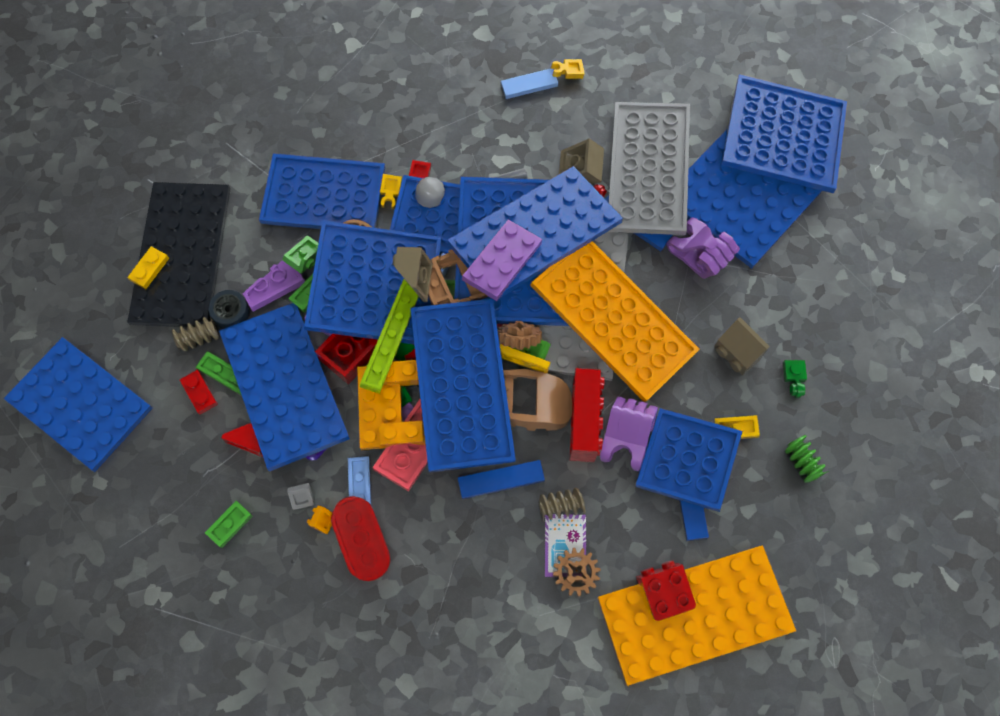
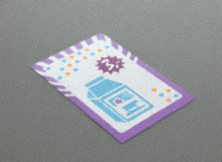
M553 514L552 520L545 515V577H554L552 574L558 571V569H555L553 565L554 563L560 564L557 557L562 556L564 558L565 550L571 554L572 548H576L577 553L583 548L584 555H586V515L569 514V517H567L565 514H561V518L558 519L557 515ZM571 558L569 560L572 562H580L581 558ZM562 567V576L567 577V571ZM571 568L573 570V577H576L577 575H579L580 577L582 576L580 575V568Z

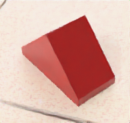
M251 423L222 435L221 438L227 444L263 457Z

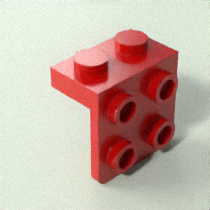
M673 560L662 563V568L656 570L653 567L641 570V575L636 576L638 584L644 588L653 619L656 621L693 610L696 607L683 564L674 563Z

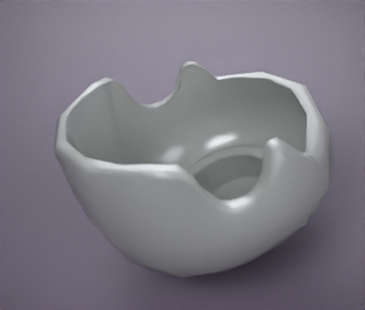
M434 177L421 179L415 191L417 202L423 207L428 208L440 205L445 194L444 185Z

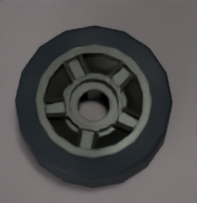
M224 290L212 297L208 311L213 321L219 327L225 329L246 321L249 317L250 308L240 292Z

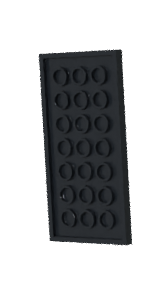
M153 182L139 261L151 246L166 254L169 260L147 289L134 283L127 320L129 325L187 327V324L190 323L195 327L196 320L200 324H203L204 317L210 321L208 309L215 291L231 189L229 185Z

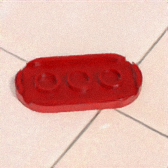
M350 496L340 500L331 515V524L347 568L359 580H377L388 570L391 557L373 507L368 501L360 497Z

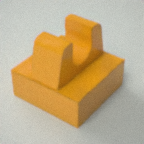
M318 505L317 508L312 509L314 514L311 520H307V523L321 533L328 534L332 526L331 515L333 512Z

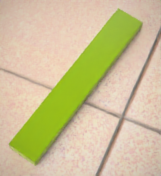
M404 279L360 382L361 388L378 394L381 393L410 321V308L416 306L419 298Z

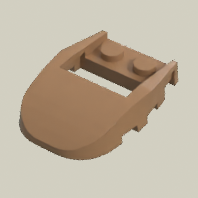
M449 250L447 254L441 257L436 256L431 259L433 266L428 297L432 305L476 301L488 297L465 282L471 296L461 300L453 299L440 269L457 264L463 276L468 268L453 250Z
M529 369L503 370L512 427L517 425L525 427L530 431H535L536 429L550 431L562 429L569 423L572 416V395L569 387L562 379ZM524 377L536 380V415L513 413V379Z

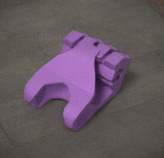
M690 218L687 221V233L691 237L678 238L673 236L666 243L670 253L682 260L703 279L716 275L720 269L726 267L727 262H730L740 250L733 238L726 232H722L719 235V239L715 238L710 228L696 218Z
M617 397L610 412L600 459L603 462H609L615 452L625 448L629 450L632 456V469L640 471L646 454L650 431L653 430L658 407L650 405L647 408V403L641 401L636 405L637 401L634 399H628L626 403L625 398Z

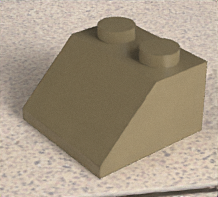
M589 138L561 150L559 174L574 166L591 185L601 182L604 148Z
M397 247V253L393 256L394 267L421 300L427 302L433 263L422 248Z
M739 317L717 340L714 347L718 355L725 358L730 363L732 369L743 376L761 360L770 346Z

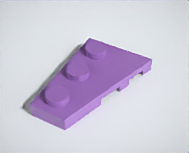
M281 261L278 265L274 264L270 268V272L264 278H259L243 295L254 312L299 288L305 280L298 271L284 261Z

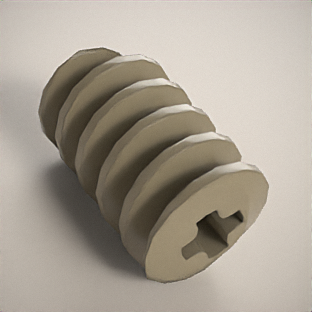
M204 317L203 324L196 320L195 327L188 323V330L180 326V333L172 329V336L176 346L184 352L188 351V345L192 349L196 348V342L200 346L204 345V339L210 343L212 340L211 336L215 340L219 339V333L212 318L211 321H208Z
M574 488L573 493L566 489L564 496L561 491H557L556 498L552 492L548 493L547 499L544 494L540 495L539 510L543 522L545 515L552 520L553 513L557 515L558 519L561 518L562 512L569 517L570 510L575 515H578L579 508H581L583 514L586 513L584 499L578 488Z

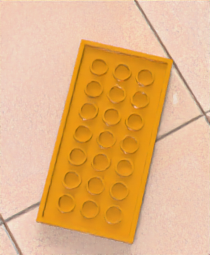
M593 241L550 266L530 284L643 402H646L700 350Z
M763 545L685 569L696 607L693 610L660 621L653 619L644 588L640 584L597 597L626 686L796 631Z

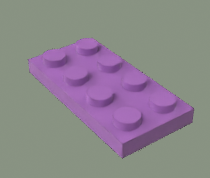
M507 220L463 274L462 280L497 301L540 247L542 239L514 222Z

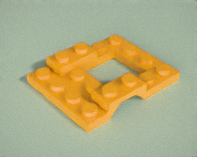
M416 360L394 361L380 394L360 387V382L367 366L357 367L360 449H383L399 444L426 445L422 420L402 422L401 386L419 385Z

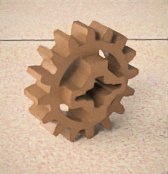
M515 321V323H509L508 325L503 324L502 327H498L499 344L504 343V346H511V348H516V350H523L524 347L530 348V346L536 347L537 344L541 343L542 330L539 327H535L534 324L523 323V321Z
M572 548L571 554L565 550L564 558L562 556L557 557L560 564L554 563L553 565L555 569H558V571L552 574L554 577H558L555 584H562L561 592L568 589L569 596L576 592L577 597H580L581 591H584L586 595L589 594L588 587L595 589L596 585L593 581L600 580V577L595 574L600 572L601 569L594 566L598 560L592 561L590 559L592 556L591 552L587 556L584 555L583 548L579 553H577L576 548ZM571 558H581V561H580V562H572V561H570L569 559H571ZM587 564L591 570V577L586 574ZM562 567L567 571L566 580L562 576ZM571 568H580V575L582 576L580 577L579 575H577L576 577H573V570ZM573 582H581L582 584H584V586L581 587H573L571 585L573 584Z

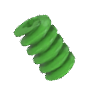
M803 435L790 442L785 453H793L789 458L790 461L798 460L794 467L802 468L799 475H807L803 481L804 483H809L829 471L822 472L826 465L817 464L821 457H813L816 450H808L811 442L804 443L803 441L807 436Z

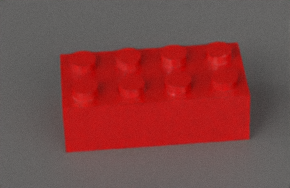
M331 334L315 353L325 366L349 385L358 375L357 367L368 365L378 340Z
M575 368L572 388L569 461L595 462L596 457L600 456V451H602L603 438H599L603 429V417L599 416H601L604 406V397H600L602 396V390H604V377H601V370Z

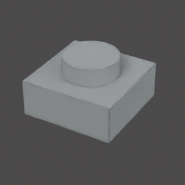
M309 483L288 488L287 492L293 510L314 505V498Z

